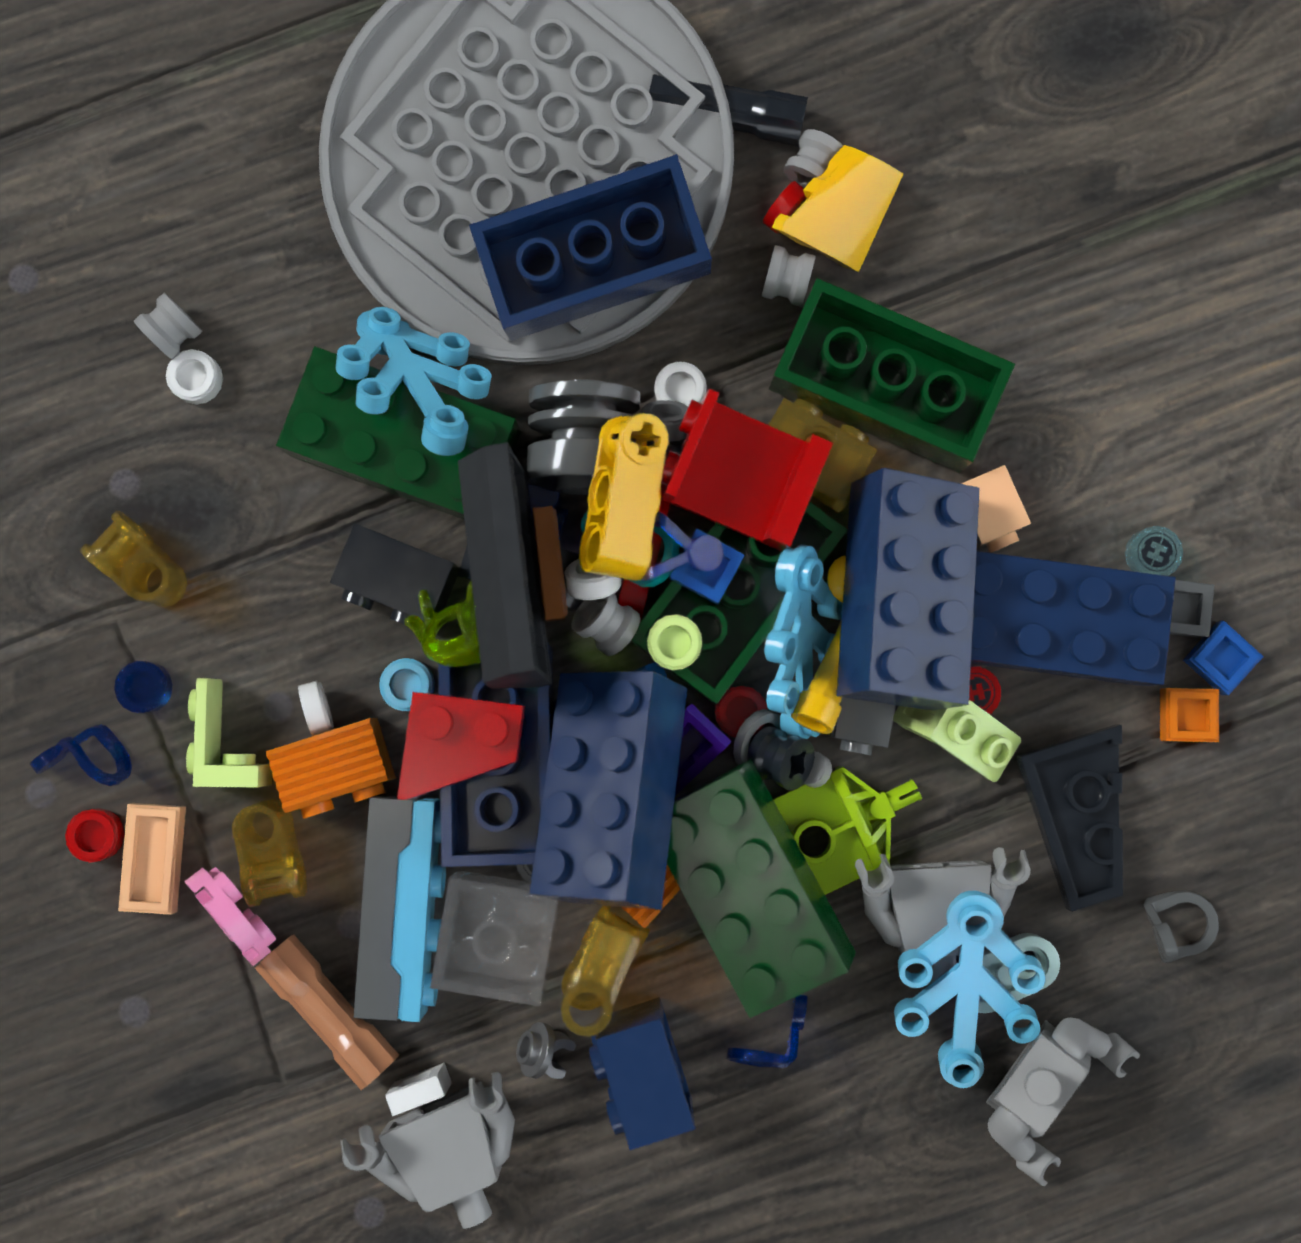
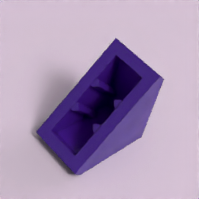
M692 703L685 708L675 796L731 742Z

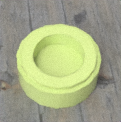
M680 615L665 616L658 620L650 629L647 638L648 652L653 661L660 667L672 671L683 670L692 665L700 655L702 636L697 625L689 618Z

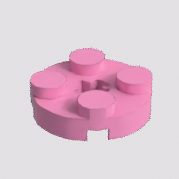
M202 867L184 881L194 893L203 887V890L197 893L195 897L232 942H235L242 951V955L252 966L256 965L271 952L268 946L276 940V937L257 914L254 915L249 908L241 913L235 903L243 896L224 872H220L217 867L207 872Z

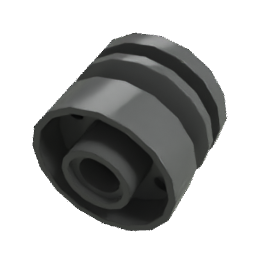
M586 379L549 382L531 388L529 390V405L532 409L539 412H535L528 417V425L534 431L552 436V439L528 445V484L539 488L556 490L562 494L588 496L595 470L601 429L608 420L614 417H632L633 415L631 414L639 411L640 392L632 387ZM619 434L613 435L612 439L618 438Z

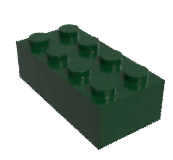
M816 278L774 373L769 390L960 473L973 463L1015 367V363Z
M314 346L276 446L295 459L464 520L458 461L484 446L508 443L514 452L521 433L516 419L436 390L445 405L454 406L462 411L464 419L468 423V432L465 447L460 453L451 456L435 454L426 449L422 444L421 436L425 416L403 380L391 395L387 411L381 414L363 412L356 406L357 385L363 379L375 378L380 370L369 366V373L365 378L360 380L346 379L336 371L337 354Z
M809 501L791 546L788 548L795 549L799 545L812 546L817 552L818 559L823 563L848 529ZM717 523L707 535L745 555L718 605L672 581L641 621L639 628L630 641L651 657L648 652L647 638L653 625L663 617L670 615H680L689 618L697 625L702 636L700 655L692 665L683 670L669 671L714 705L719 702L773 630L786 593L779 591L775 583L777 562L784 550L775 549Z
M751 759L674 799L667 865L749 1018L849 971L856 951Z

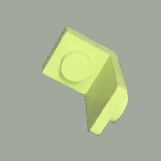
M197 678L196 689L191 690L188 699V714L190 720L195 721L194 742H191L187 749L186 766L188 773L193 775V787H263L272 785V770L269 764H256V754L224 753L222 763H220L223 682L222 679Z
M970 700L969 705L933 711L899 706L893 717V721L904 729L939 745L992 782L999 780L1021 743V738Z

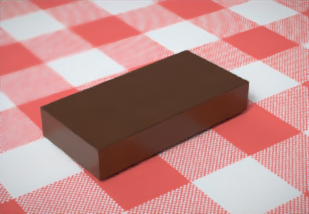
M553 506L533 508L532 517L545 622L564 620L568 615L556 509H553Z

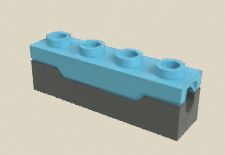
M377 795L369 798L354 1018L393 1021L401 1019V1021L420 1022L427 1013L428 1006L435 1007L439 976L438 973H430L432 952H439L441 946L442 919H434L435 897L443 898L446 884V867L438 865L439 843H441L440 798L421 799V797H416L410 800L397 799V796Z

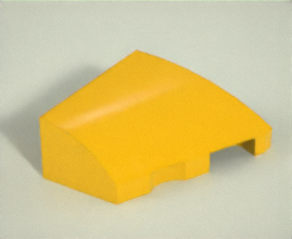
M844 145L829 161L825 172L819 177H814L803 189L807 198L791 217L780 214L775 219L772 228L796 243L820 252L839 265L859 272L902 179L903 173L863 151Z

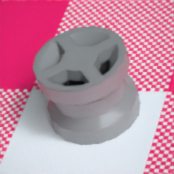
M807 129L799 140L800 150L798 154L788 159L784 166V173L792 182L796 181L805 188L814 177H819L825 172L829 161L843 145L824 132Z
M775 245L761 297L773 299L776 296L788 298L792 305L802 307L816 255L804 253L801 256L789 254L785 247Z
M164 292L156 299L157 307L149 314H140L134 320V323L165 355L173 359L180 353V344L187 338H196L202 332V329Z
M612 594L601 599L583 600L575 612L571 624L573 631L583 638H593L598 650L606 656H613L628 645L639 628L641 619L640 614L629 605L620 606L617 603L616 595Z

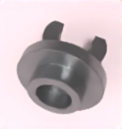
M537 1022L521 1035L516 1050L517 1061L520 1063L521 1070L526 1077L537 1079L546 1073L551 1078L560 1079L565 1077L566 1070L558 1063L551 1061L553 1054L561 1048L574 1051L576 1044L564 1033L553 1031L549 1024Z

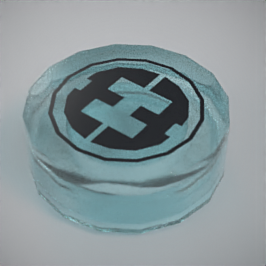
M1153 526L1142 529L1132 535L1126 545L1125 557L1128 566L1133 572L1169 576L1181 564L1183 548L1180 539L1174 532L1165 527Z

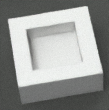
M445 1063L395 1081L385 1095L392 1116L444 1097L452 1083Z

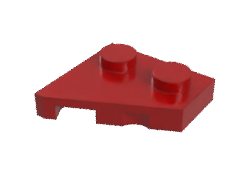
M412 692L397 799L410 800L419 797V795L518 762L525 706Z

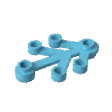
M376 307L362 313L357 319L356 326L357 333L361 338L355 345H344L338 349L336 360L337 373L346 379L360 380L368 375L370 361L376 354L387 355L389 360L375 378H366L358 383L356 406L361 411L369 414L384 413L389 408L391 395L403 380L425 416L421 436L424 447L435 454L443 456L460 453L465 447L468 423L464 419V414L461 410L444 404L430 380L458 390L461 395L470 399H482L488 395L492 378L488 369L476 364L465 365L460 370L449 367L461 366L467 362L470 346L469 340L465 336L454 332L443 333L439 338L411 329L407 322L400 320L399 313L391 308ZM409 348L433 355L441 363L416 355Z
M799 545L795 549L787 548L782 552L775 571L776 586L779 591L786 593L774 628L769 633L765 644V657L767 661L780 664L776 677L768 689L767 707L771 711L781 713L780 728L786 732L787 736H800L808 739L810 736L817 737L820 733L801 726L792 719L791 714L795 710L801 691L807 690L813 679L812 648L818 653V659L821 663L835 636L833 633H828L812 616L811 599L817 603V611L820 616L837 620L842 618L843 602H840L832 595L828 584L823 580V564L818 559L815 548ZM796 673V682H793L792 680Z
M974 890L959 894L951 902L946 913L947 925L917 949H909L903 952L898 959L899 975L902 982L909 987L920 988L931 981L933 976L932 965L960 946L959 962L913 998H905L898 1002L894 1009L896 1027L899 1032L908 1037H916L927 1030L929 1026L928 1016L956 995L953 1036L941 1045L938 1051V1061L943 1078L958 1088L973 1086L984 1072L982 1055L978 1045L975 1043L980 996L1004 1019L1008 1036L1013 1041L1029 1043L1035 1040L1040 1033V1024L1034 1009L1028 1005L1020 1004L983 966L984 946L1009 968L1012 985L1018 992L1034 994L1043 988L1046 981L1040 961L1031 955H1025L1001 930L1003 914L998 902L990 895ZM973 916L985 918L978 925L966 924L967 920ZM913 963L925 966L919 973H910L906 970ZM1024 970L1036 971L1035 975L1030 979L1024 980L1018 977ZM908 1013L920 1015L919 1019L913 1022L902 1019ZM1020 1019H1027L1031 1021L1030 1024L1024 1028H1016L1013 1026L1014 1023ZM961 1064H966L970 1066L963 1070L954 1069L956 1066Z

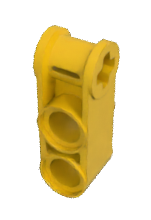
M636 414L632 417L617 416L608 420L601 429L594 475L588 492L586 526L579 548V562L582 570L585 572L638 581L643 578L649 568L652 556L651 541L653 528L661 501L660 485L668 447L666 427L658 417L652 414ZM619 434L618 439H612L613 435ZM631 438L636 439V443L631 442ZM647 441H654V445L647 446Z

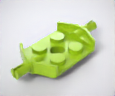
M838 766L831 772L830 778L821 787L813 788L802 785L798 789L792 790L773 800L798 846L799 837L807 827L819 826L826 831L828 846L822 854L808 856L802 853L826 895L860 878L855 867V861L858 859L863 860L867 871L875 870L880 866V854H885L890 864L891 818L896 816L895 811L918 800H922L920 792L915 790L918 788L912 779L887 792L881 791L878 793L847 769Z

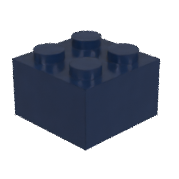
M660 997L600 1016L597 1033L591 1036L593 1046L589 1047V1052L598 1081L608 1079L610 1085L608 1087L610 1101L606 1102V1107L614 1134L625 1133L629 1149L634 1150L695 1130L692 1097Z

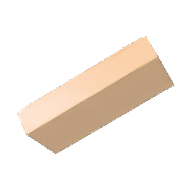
M142 803L127 804L118 911L170 915L178 911L186 806Z

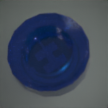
M136 661L127 664L120 670L115 679L114 691L117 700L125 709L135 713H151L160 710L167 704L172 695L173 684L170 674L163 666L155 662Z

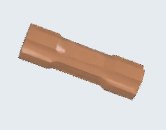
M294 934L269 953L255 967L278 996L288 1001L330 1048L334 1060L360 1090L374 1081L399 1056L373 1024L361 1018H354V1008L322 973L319 962Z

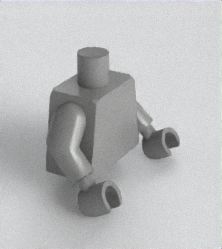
M1001 847L995 848L993 851L995 870L992 873L991 865L980 860L890 865L886 855L880 854L881 864L872 871L866 870L862 859L855 861V867L862 882L865 915L884 942L897 947L901 953L909 949H917L947 925L946 913L949 905L963 892L974 890L990 895L1000 905L1004 918L1011 905L1017 886L1028 880L1031 870L1025 850L1020 851L1018 860L1013 863H1006L1004 848ZM973 916L967 920L966 924L978 925L985 918ZM960 946L932 965L933 976L926 986H929L957 964L956 956L960 955Z
M1065 1018L1056 1028L1045 1020L1040 1027L1038 1037L1028 1043L986 1101L987 1104L995 1109L988 1121V1130L991 1137L1016 1160L1018 1169L1042 1186H1046L1048 1183L1043 1179L1047 1167L1051 1163L1059 1167L1061 1161L1059 1157L1032 1138L1041 1137L1047 1131L1090 1071L1091 1056L1098 1058L1118 1078H1122L1127 1074L1121 1066L1128 1058L1134 1056L1138 1059L1140 1057V1054L1117 1033L1107 1035L1078 1018Z
M493 1072L492 1086L484 1088L481 1081L475 1083V1078H470L468 1087L389 1121L379 1135L381 1144L375 1142L374 1132L370 1126L364 1125L360 1127L361 1144L351 1145L346 1139L341 1140L344 1165L350 1170L355 1171L365 1169L409 1202H418L425 1212H431L452 1203L464 1229L482 1223L492 1215V1210L483 1188L492 1185L498 1180L502 1164L510 1157L515 1125L514 1115L502 1092V1075L499 1072Z

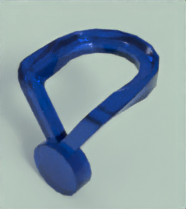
M658 511L655 516L654 526L662 528L685 551L655 566L649 567L641 580L646 581L655 578L687 562L694 570L699 572L712 571L722 563L724 557L723 547L715 537L710 535L697 536L691 540L667 516Z
M95 725L84 730L74 738L68 736L61 739L57 745L47 749L30 763L34 771L40 774L59 763L66 757L67 753L71 752L79 766L89 777L107 786L119 785L131 775L132 763L128 752L113 732L105 725ZM95 736L113 756L117 766L116 773L109 774L97 768L88 758L80 744Z
M800 994L794 997L786 1055L744 1048H728L726 1059L756 1067H788L797 1058L799 1030L803 1031L806 1017L807 995Z

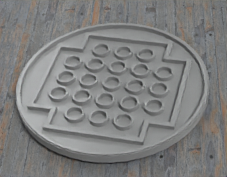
M388 0L366 22L349 46L336 71L327 95L319 141L320 182L331 228L350 266L371 294L384 307L398 312L401 317L400 320L407 322L411 329L436 338L447 332L461 334L470 342L468 357L514 365L551 364L591 355L628 339L647 327L669 309L693 280L511 341L503 330L469 225L677 154L709 252H711L723 224L731 193L734 166L733 126L722 80L710 53L694 28L668 0ZM653 74L666 78L690 99L684 106L652 100L649 90ZM688 81L712 86L719 113L698 109L705 100V95Z

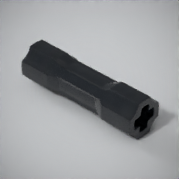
M653 74L649 90L652 100L684 106L690 99L666 78ZM688 81L705 95V100L698 109L719 113L712 86ZM723 84L729 103L733 130L752 133L763 140L798 146L808 97L774 90L760 92Z

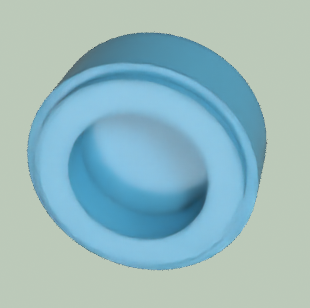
M403 658L393 661L384 669L379 686L381 695L389 706L400 711H410L412 692L433 694L435 680L431 670L424 663L414 659Z

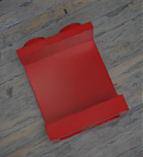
M709 389L701 403L691 399L678 430L688 435L680 454L670 450L666 457L661 483L666 485L661 499L775 549L784 550L791 546L833 443L814 434L805 441L717 403L716 401L720 393Z

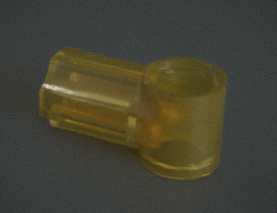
M596 920L569 986L561 997L560 1014L568 1029L577 1035L591 1036L598 1034L606 1028L611 1020L612 1008L641 941L640 938ZM589 992L595 994L599 999L601 1005L600 1014L591 1024H578L573 1021L570 1015L571 1002L580 993Z

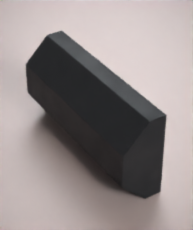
M508 443L484 446L458 461L483 683L492 689L534 688L552 685L527 475Z

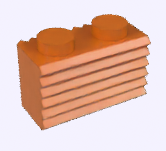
M368 718L266 751V757L269 760V767L276 782V789L279 792L283 811L288 813L300 809L303 819L335 809L332 799L352 793L355 803L386 793L383 782L396 778L378 718Z

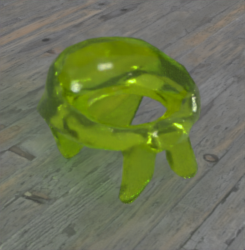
M472 582L468 585L467 597L464 602L449 606L438 613L434 612L427 590L419 591V604L425 622L417 615H410L404 619V623L412 630L421 643L424 654L430 660L444 666L458 667L480 663ZM458 618L462 631L461 636L447 641L436 639L437 632L444 624Z

